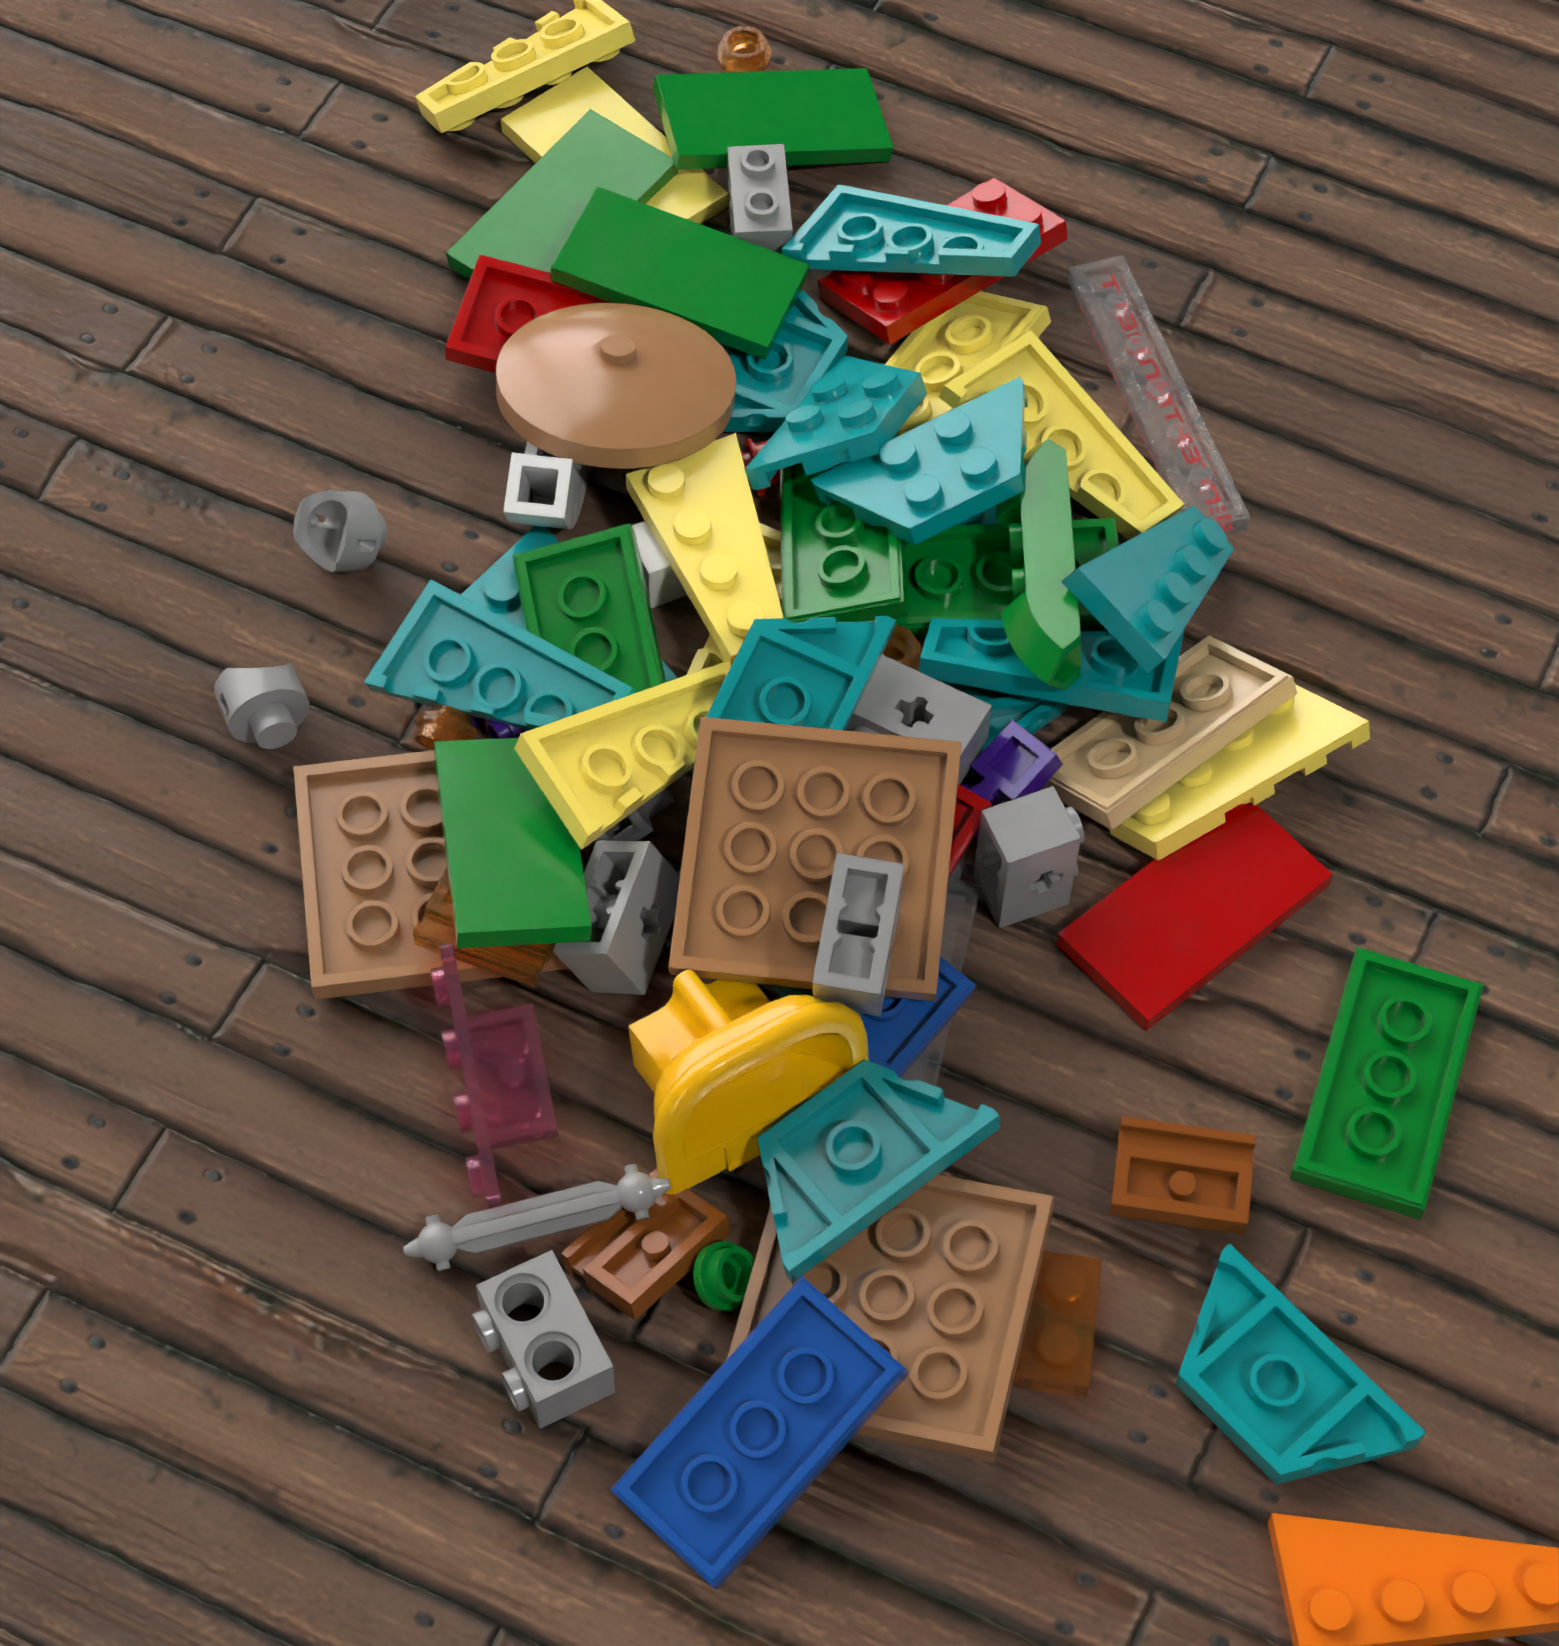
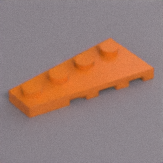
M1271 1513L1267 1522L1293 1646H1435L1559 1631V1548Z

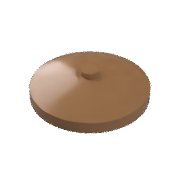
M593 303L552 311L528 322L518 329L504 344L498 356L495 393L499 409L507 423L522 438L537 448L559 458L573 459L575 463L618 469L644 468L667 464L688 457L708 446L724 431L733 414L736 374L729 355L716 339L697 325L681 317L639 305Z

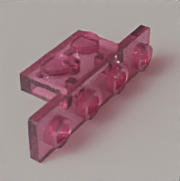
M453 943L440 945L443 966L432 968L431 976L438 1008L451 1006L455 1028L443 1030L442 1035L449 1070L462 1068L466 1091L454 1093V1100L461 1134L474 1131L478 1155L465 1157L473 1198L486 1195L490 1209L503 1205L493 1150L559 1136L533 1003L467 1016Z

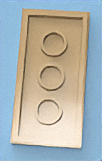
M1207 636L1179 656L1167 722L1103 711L1051 749L1057 754L1063 765L1041 790L1054 786L1063 803L1113 830L1297 694L1294 677L1224 642Z

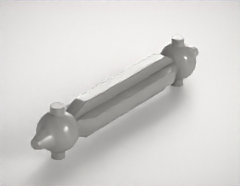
M637 1164L624 1166L625 1175L617 1185L595 1181L467 1214L453 1227L440 1222L439 1214L425 1217L427 1226L422 1229L419 1236L403 1246L404 1253L408 1257H423L425 1260L435 1263L437 1271H443L451 1268L449 1260L455 1255L457 1250L472 1254L484 1253L605 1222L622 1208L635 1213L636 1221L649 1218L648 1209L654 1204L656 1198L671 1189L670 1181L666 1178H651L646 1173L639 1172Z

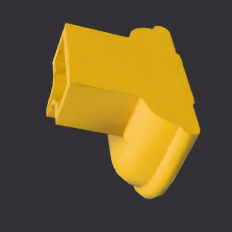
M685 970L676 976L672 985V996L664 1007L628 1026L634 1067L654 1092L655 1122L653 1142L658 1178L669 1179L671 1189L665 1192V1194L669 1195L680 1193L687 1188L690 1189L725 1169L730 1172L760 1156L757 1137L864 1059L869 1061L868 1034L860 1014L840 1002H825L820 998L810 995H789L770 1002L756 983L717 980L704 984L692 970Z

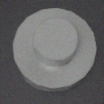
M328 490L313 493L300 502L294 517L293 535L299 547L323 569L330 572H358L367 569L376 559L379 550L386 541L387 526L383 516L378 512L374 501L365 493L355 490ZM316 515L326 516L325 521L319 522Z
M292 662L274 667L226 668L215 682L214 694L228 730L235 739L245 743H257L259 747L264 749L280 748L294 739L297 734V727L309 713L310 702Z

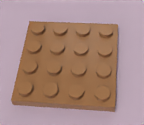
M700 717L668 966L670 975H678L685 970H692L699 978L813 989L812 981L836 854L841 853L904 864V891L885 997L936 1002L962 742Z
M434 750L293 766L311 987L314 1000L569 969L553 953L556 943L457 949Z
M938 1174L803 1275L807 1281L909 1372L906 1378L856 1433L857 1435L995 1462L1054 1211L1053 1196ZM771 1205L727 1359L799 1280L797 1279L792 1283L786 1277Z

